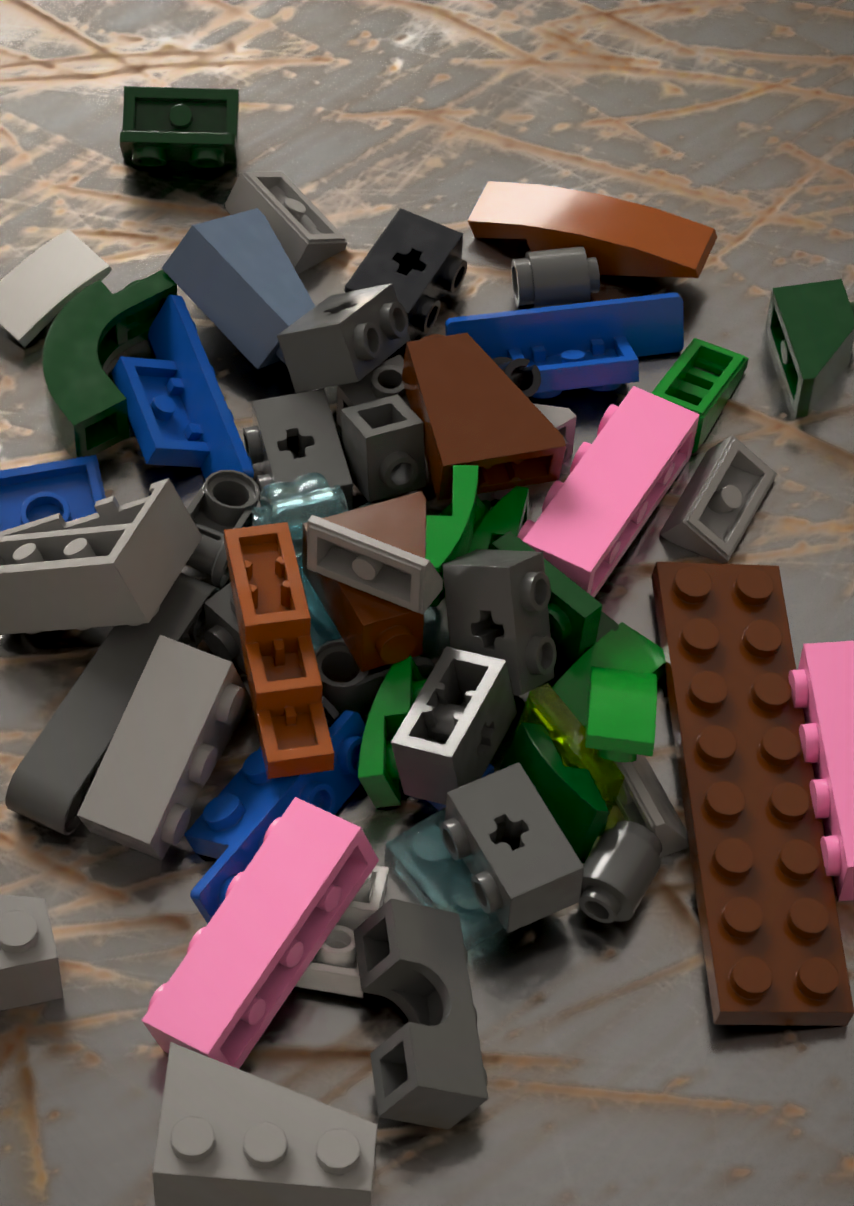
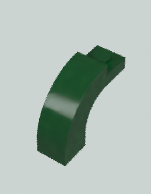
M163 269L142 280L131 282L124 289L114 294L110 292L100 279L77 293L65 304L49 328L42 358L48 416L57 438L72 458L96 455L129 438L127 399L107 376L105 370L123 351L148 339L150 326L170 294L177 295V284Z

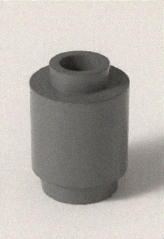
M583 246L526 252L525 258L512 260V287L517 307L530 305L532 309L590 302L591 293L600 291V274L596 257L587 258Z
M624 820L617 822L613 829L605 830L583 865L584 873L580 901L578 903L585 914L603 923L622 922L631 919L661 867L659 855L662 852V844L652 831L636 822Z

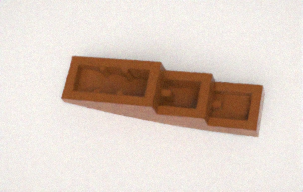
M488 181L468 219L475 238L526 239L531 251L583 246L587 258L596 257L600 275L699 278L717 239L714 228L657 208L602 194L539 184Z
M288 522L224 530V544L236 618L267 778L272 779L334 770V750L322 704V681L311 639V616Z

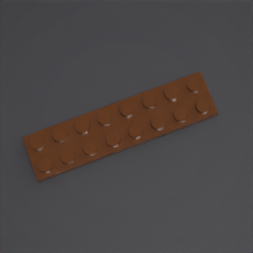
M656 562L651 579L660 643L666 660L664 672L714 1025L847 1026L854 1014V1007L832 877L826 876L820 845L821 837L824 836L822 819H815L809 788L810 781L815 779L812 762L805 763L800 741V724H806L803 708H794L792 688L788 678L789 671L796 670L779 566Z

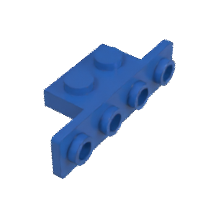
M674 292L452 317L446 320L445 330L446 336L468 333L491 359L495 357H509L513 360L518 358L530 360L526 367L535 364L541 374V384L538 391L531 397L552 398L560 395L563 390L580 388L605 392L615 390L623 383L639 382V359L637 357L674 353L683 350V299L679 293Z
M170 294L150 326L148 333L149 341L157 359L120 356L111 372L116 387L127 399L128 418L145 462L150 465L198 467L201 469L205 480L210 474L220 470H235L253 479L254 469L252 460L242 443L234 423L233 414L226 404L215 377L214 368L210 364L198 336L196 324L191 319L183 297Z
M345 710L329 728L334 750V770L268 779L260 746L257 751L245 760L243 767L220 794L205 806L201 816L184 834L196 854L218 859L190 893L191 899L207 924L225 900L228 886L238 873L245 871L262 846L265 833L270 824L278 817H282L295 797L335 815L361 784L358 779L359 755L366 725L358 712Z

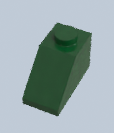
M842 279L772 288L765 327L796 418L809 415L850 361L854 343V302L849 301Z

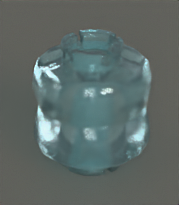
M309 472L297 477L292 482L280 481L265 485L260 494L261 507H252V518L254 526L288 522L297 558L302 555L303 523H307L312 515L325 518L349 510L344 493L338 484L330 488L328 481L321 473Z

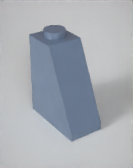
M258 208L192 225L162 267L165 273L257 369L281 361L286 364L277 335L315 307L267 218Z

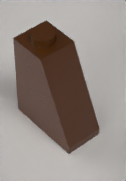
M468 333L448 336L432 334L420 340L406 342L402 381L410 408L424 422L425 459L437 500L452 498L453 465L479 466L477 494L559 480L566 450L563 435Z
M421 491L322 518L425 558L426 498ZM303 523L302 570L361 671L364 672L384 665L399 663L410 655L411 657L422 655L424 614L417 613L307 569V523Z

